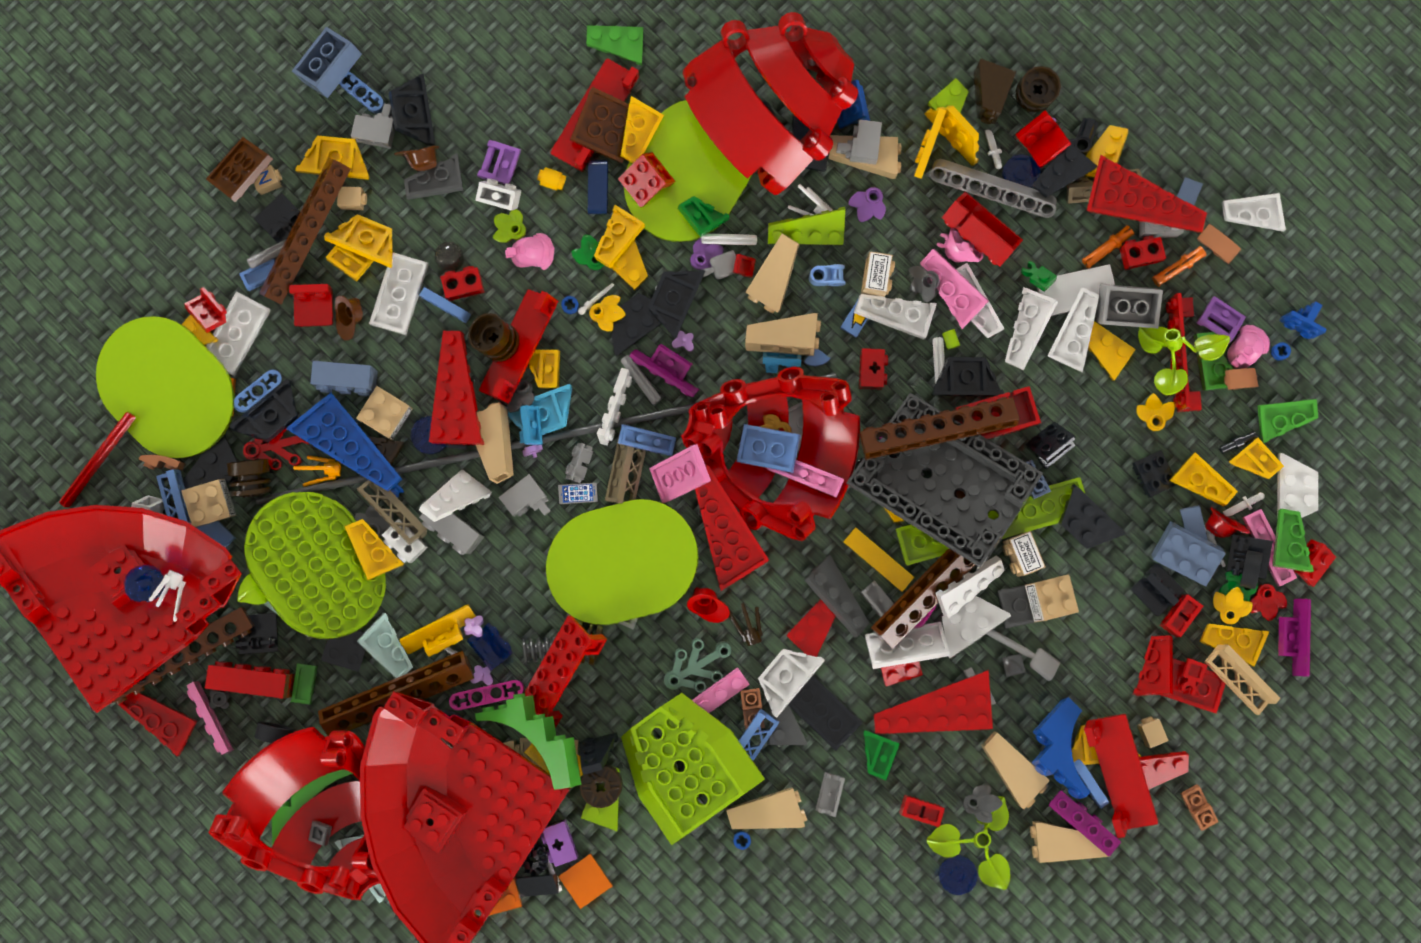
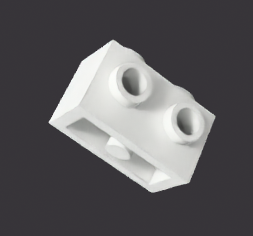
M487 178V181L479 182L475 201L508 210L518 209L522 190L516 189V186L513 184L505 183L504 186L498 184L497 180Z
M400 519L396 521L398 523H403V521ZM391 526L382 534L385 538L383 542L390 549L394 547L399 552L397 554L398 558L404 563L406 561L413 563L428 548L419 538L409 546ZM405 527L404 533L409 538L415 535L409 527Z

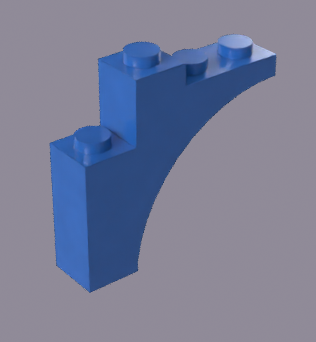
M1067 697L1060 700L1034 729L1033 733L1036 735L1037 741L1046 747L1031 763L1039 774L1045 777L1053 774L1055 780L1063 784L1072 797L1082 799L1086 798L1091 791L1085 786L1076 770L1071 750L1074 725L1082 710Z

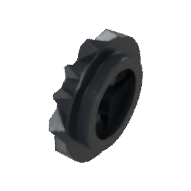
M539 844L534 845L521 866L525 868V873H530L533 876L545 871L548 865V856L545 849ZM533 857L538 861L533 863V861H530L529 858Z

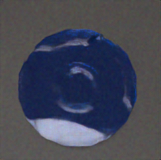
M1019 154L1011 157L1003 167L1002 177L1003 179L1033 188L1032 184L1040 176L1041 171L1032 157Z
M426 416L418 420L411 429L413 445L424 454L439 453L447 445L429 442L432 416Z
M137 566L130 570L125 577V592L129 598L136 602H150L149 598L162 582L164 575L160 569L154 566ZM165 585L158 593V595L154 598V600L159 598V596L162 594Z
M961 855L945 859L940 865L938 872L939 882L942 887L954 895H962L972 891L978 879L974 863Z

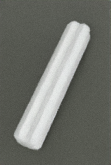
M706 233L701 237V242L703 244L756 245L757 236Z
M942 337L933 339L935 384L945 364Z

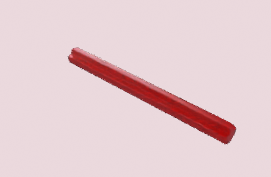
M126 412L61 498L59 503L62 506L69 508L136 419L132 413Z

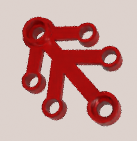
M285 428L269 443L262 444L263 441L259 439L247 442L243 447V454L249 460L268 459L271 469L278 471L283 466L282 461L272 459L263 452L271 450L288 460L291 465L298 466L301 463V457L297 454H291L282 447L302 442L310 444L298 436L281 439L287 430ZM253 447L256 448L255 454H251L250 450ZM293 457L298 458L297 463H292ZM278 461L279 466L277 468H274V462Z

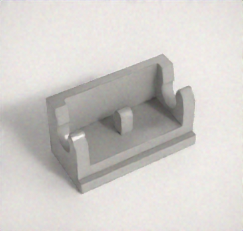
M875 580L860 592L880 618L894 604Z
M824 772L815 808L816 811L836 817L845 781L844 777Z

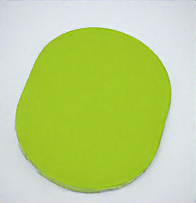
M684 100L668 107L662 112L664 117L644 154L653 152L676 182L670 187L662 188L644 207H640L624 187L626 203L632 216L645 224L644 230L657 238L671 242H689L701 238L677 209L679 204L695 196L702 200L703 203L714 206V210L722 214H730L751 176L746 178L722 154L696 119L687 101ZM629 161L626 170H627L633 163H631V162ZM718 226V227H716L715 229L711 230V231L708 232L707 234H710L711 232H714V231H715L717 228H719L720 226Z
M142 317L122 325L107 339L100 352L96 366V383L99 395L107 410L118 422L126 412H130L136 417L127 431L149 451L169 458H186L199 455L213 447L224 436L232 421L235 393L228 371L220 360L182 324L162 317Z
M315 492L287 493L264 505L249 525L245 537L244 555L248 571L280 618L288 626L309 637L335 639L358 631L374 617L385 595L386 577L384 573L367 580L344 528L346 525L356 522V520L339 502Z
M644 499L626 501L622 504L618 503L583 513L563 526L555 536L548 551L546 561L547 582L553 597L560 607L580 621L594 625H611L648 616L671 607L690 588L698 566L697 542L692 529L684 518L663 503Z

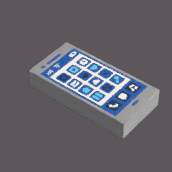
M597 483L558 485L560 505L598 502Z

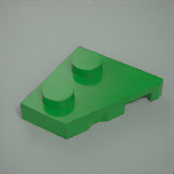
M695 196L679 204L677 208L700 237L730 218L729 214H722L714 210V206L703 203L702 200Z
M864 730L868 774L887 780L900 743Z

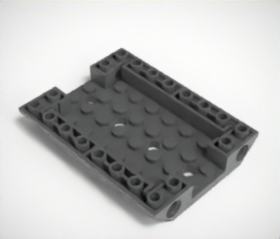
M909 393L889 423H901V421L909 418L912 420L919 419L926 414H931V416L937 415L941 411ZM953 421L955 425H961L960 422ZM939 424L934 425L936 429H943V426ZM922 429L915 430L918 434L924 433ZM903 433L896 434L898 438L905 437ZM975 435L899 452V457L897 458L885 455L865 460L864 457L846 484L978 567H981L990 557L1029 499L1043 473L983 436ZM882 437L879 442H885L886 439ZM928 470L932 473V477L926 479L922 477L921 473ZM956 491H962L964 492L965 497L963 499H958L955 497L954 493ZM995 511L999 517L995 520L990 519L988 513Z

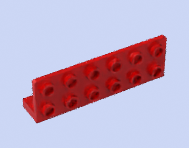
M607 58L550 151L551 155L583 172L594 151L571 141L570 138L590 89L594 87L625 102L639 79V70L634 67L628 70Z
M530 289L527 290L511 323V326L516 329L519 335L518 348L509 359L503 362H492L479 388L481 393L507 404L510 403L559 302L557 299L544 291L537 293Z
M1177 293L1166 303V312L1169 313L1170 318L1167 328L1177 329L1181 337H1185L1183 318L1194 316L1193 297L1182 298V294ZM1183 343L1182 347L1175 351L1176 370L1183 369L1188 375L1186 345ZM1188 381L1186 386L1176 393V396L1173 398L1174 407H1177V412L1202 410L1200 391L1189 392Z
M573 616L566 618L524 692L525 697L533 695L536 715L545 714V717L553 716L555 728L563 715L559 711H553L584 655H599L607 641L603 634L589 635Z
M1126 714L1088 720L1084 731L1089 747H1095L1114 809L1112 823L1117 838H1124L1127 830L1132 828L1157 825L1158 818Z

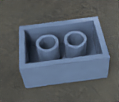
M325 27L292 72L303 83L328 98L362 53L350 41Z
M313 361L310 384L322 393H332V390L343 395H351V392H355L359 396H370V393L372 394L377 385L378 371L370 365Z
M1170 521L1151 555L1156 562L1207 586L1226 553L1222 547Z

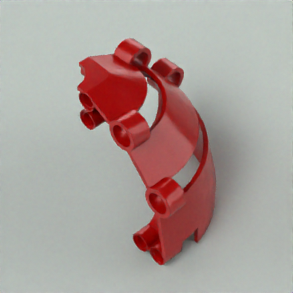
M796 12L785 14L779 20L778 26L747 30L746 25L739 20L725 23L721 29L722 40L691 60L683 70L685 85L690 89L685 95L686 101L709 138L746 178H749L758 170L762 187L773 195H778L784 191L813 159L817 161L822 160L830 153L833 147V139L830 137V134L842 110L850 107L858 96L857 87L851 83L854 70L853 59L844 51L835 36L829 32L807 28L804 18ZM792 25L800 26L794 32H786L787 28ZM733 33L742 34V36L736 40L728 39L729 36ZM791 47L801 57L806 67L816 68L819 66L820 70L816 75V80L804 68ZM748 50L754 64L770 88L784 105L810 129L801 140H798L779 122L752 89L735 60L740 53Z
M789 367L783 369L777 377L748 384L740 379L727 381L720 387V393L695 403L689 408V422L681 437L686 448L698 445L704 464L709 465L733 504L739 509L740 515L750 529L758 530L763 525L791 539L803 541L816 528L814 515L831 519L849 485L846 483L853 474L857 459L860 438V416L844 412V407L852 400L847 381L838 378L805 376L802 368ZM787 397L802 399L803 433L797 460L844 479L837 497L789 479L773 503L759 499L772 481L775 473L769 471L766 467L740 463L737 460L729 470L727 469L723 451L730 439L733 416L742 407L747 405L748 425L757 427L765 425L763 416L768 414L776 415L781 422L789 424Z
M315 727L298 730L276 740L252 757L225 787L222 794L232 801L233 804L227 815L217 814L208 833L215 840L242 857L240 861L251 869L258 871L268 870L297 882L298 887L310 893L322 894L326 892L351 900H361L363 894L370 887L380 884L371 864L365 834L363 838L354 840L340 849L327 867L310 865L322 845L309 841L308 838L312 821L315 820L332 826L330 837L348 825L361 822L360 764L365 746L359 737L351 731L334 730L329 736L324 737ZM343 769L351 772L359 779L358 781H351L331 787L310 799L288 820L277 836L272 848L260 840L264 829L280 807L292 795L310 782L331 772Z

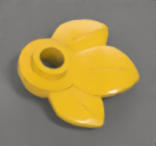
M607 296L601 303L593 305L589 311L591 319L597 322L599 328L603 331H613V322L626 316L624 310L618 306L620 296Z
M1154 393L1147 398L1145 405H1137L1138 417L1146 422L1147 427L1152 431L1162 430L1166 421L1174 415V402L1162 405V402ZM1153 419L1158 420V425L1153 424Z
M1239 587L1230 590L1226 596L1220 592H1215L1213 597L1214 608L1220 612V618L1226 624L1232 625L1237 623L1240 617L1247 616L1252 610L1253 603L1244 601L1243 593ZM1229 611L1234 613V617L1231 619L1227 618Z

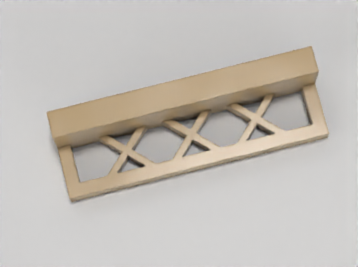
M1217 645L1204 661L1256 715H1260L1268 704H1276L1280 700V697L1229 645ZM1217 655L1221 658L1222 667H1217L1212 662ZM1227 669L1234 671L1235 680H1230L1227 677ZM1240 682H1245L1248 694H1243L1240 691ZM1253 696H1258L1262 700L1258 707L1253 704Z

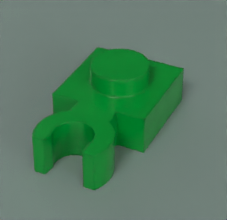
M1028 261L1027 267L1030 268L1029 270L1024 267L1021 269L1022 275L1030 277L1029 282L1044 292L1057 279V275L1045 267L1036 268L1035 263L1032 261Z

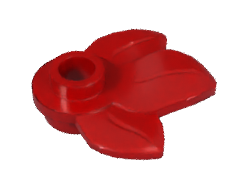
M1269 583L1258 586L1256 595L1250 600L1253 603L1250 613L1260 611L1262 616L1268 621H1272L1276 617L1278 608L1287 607L1285 595L1282 592L1276 591L1275 587Z

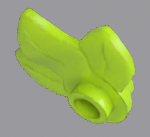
M515 209L511 210L509 215L505 213L495 215L494 223L498 230L493 235V239L501 243H507L511 239L520 240L524 238L526 227L522 223V213Z

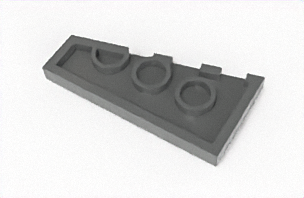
M831 555L826 556L804 581L854 637H857L870 623Z

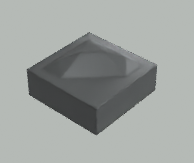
M1021 654L1001 658L1006 677L1026 673Z
M317 820L312 821L308 840L322 846H327L332 826Z

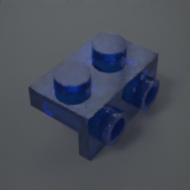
M488 623L482 628L483 635L481 637L473 635L467 642L489 670L492 671L509 658L513 652L509 643L503 641L499 636L497 628Z

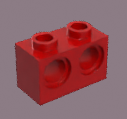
M1154 235L1144 237L1143 241L1136 242V239L1126 241L1120 248L1125 270L1161 263L1166 259L1161 237L1155 238ZM1148 246L1154 247L1155 254L1148 251ZM1134 250L1137 253V258L1132 257L1129 251Z
M468 266L463 268V271H448L444 273L445 275L440 276L445 298L448 301L485 293L478 267ZM469 277H476L474 284H467ZM457 281V287L449 289L450 282Z
M1188 594L1179 597V602L1171 608L1159 625L1174 637H1182L1203 608L1202 604Z
M904 794L899 814L940 827L945 808Z

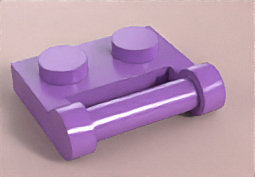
M489 140L487 144L488 150L477 176L485 180L487 178L497 180L498 183L503 185L505 183L510 184L521 150ZM495 150H500L493 173H489Z
M1213 296L1196 323L1200 326H1205L1215 334L1230 336V344L1246 317ZM1208 317L1230 330L1229 333L1208 320Z

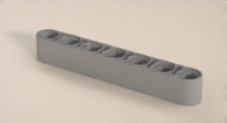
M937 159L932 164L930 176L935 182L1045 218L1052 217L1056 212L1057 200L1053 195L1045 198L1036 189L944 159ZM936 169H942L944 172H937ZM954 175H960L961 178H955ZM976 180L979 184H974L972 181ZM994 186V187H997L998 189H997V190H992V189H990L989 187ZM1013 192L1016 195L1010 196L1007 193ZM1031 198L1034 201L1028 202L1025 199ZM1045 204H1049V205H1051L1052 207L1047 208V207H1044V205H1045Z

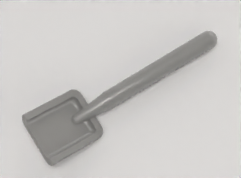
M731 250L710 259L711 267L702 269L705 270L703 277L713 272L716 279H722L735 274L733 273L736 259L735 252Z
M995 630L987 633L988 636L1031 658L1030 667L1046 680L1051 681L1060 662L1044 649L1039 648L1036 653H1033L1028 648Z

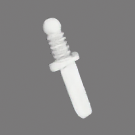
M984 130L990 149L988 156H992L995 168L1001 169L1002 163L999 154L1002 153V150L997 149L992 131Z
M1260 492L1248 499L1244 496V501L1223 511V514L1228 517L1247 507L1251 510L1253 509L1251 505L1263 500L1265 495Z

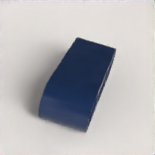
M589 160L588 214H607L608 160Z

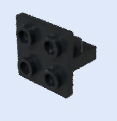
M1053 422L1027 442L1026 447L1035 453L1041 466L1047 469L1075 447L1073 441L1076 437L1058 423Z
M1158 563L1130 589L1155 616H1160L1169 606H1175L1179 602L1177 598L1184 592V589Z

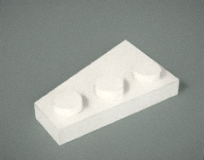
M1280 193L1222 202L1225 221L1278 231L1286 230Z

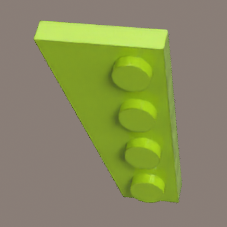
M845 207L834 211H822L820 214L815 215L808 214L797 219L790 218L768 223V244H776L781 234H785L799 244L843 245Z

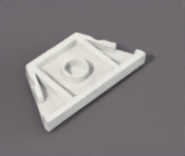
M1279 453L1278 460L1284 467L1278 471L1277 519L1279 509L1299 511L1301 518L1318 511V472L1283 453Z
M974 596L970 602H967L949 619L943 615L944 633L950 651V656L948 657L951 659L1011 617L1010 613Z
M782 649L760 675L758 680L763 688L772 714L776 718L825 661L822 657H814Z

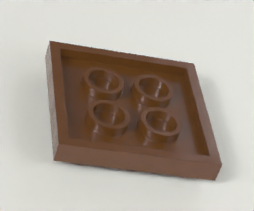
M592 87L570 140L622 164L624 158L620 155L629 104Z
M242 137L206 180L236 202L244 195L249 186L255 183L262 171L268 168L273 159Z

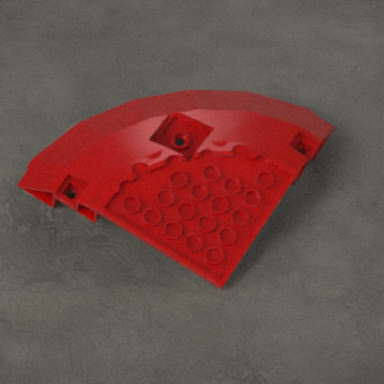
M91 505L45 512L0 530V585L5 588L23 616L36 626L96 713L196 640L209 625L206 618L220 607L224 608L242 573L231 560L233 556L226 547L187 521L144 508ZM118 568H121V572L119 574H115V571ZM169 570L184 575L182 581L186 582L182 592L179 612L175 614L177 617L176 622L173 621L179 587L176 590L169 588L159 607H156V603L165 585L154 600L149 601V598L162 582L165 574H168Z
M393 691L384 708L379 707L372 718L360 764V816L371 864L394 913L420 943H471L511 884L570 788L554 790L551 775L472 722L455 714L448 716L430 702ZM435 718L437 720V724H433L431 719ZM441 738H443V739H445L446 741H448L449 743H451V744L453 745V748H452V749L449 748V747L441 740ZM429 818L433 819V825L427 823ZM476 910H480L481 915H477Z

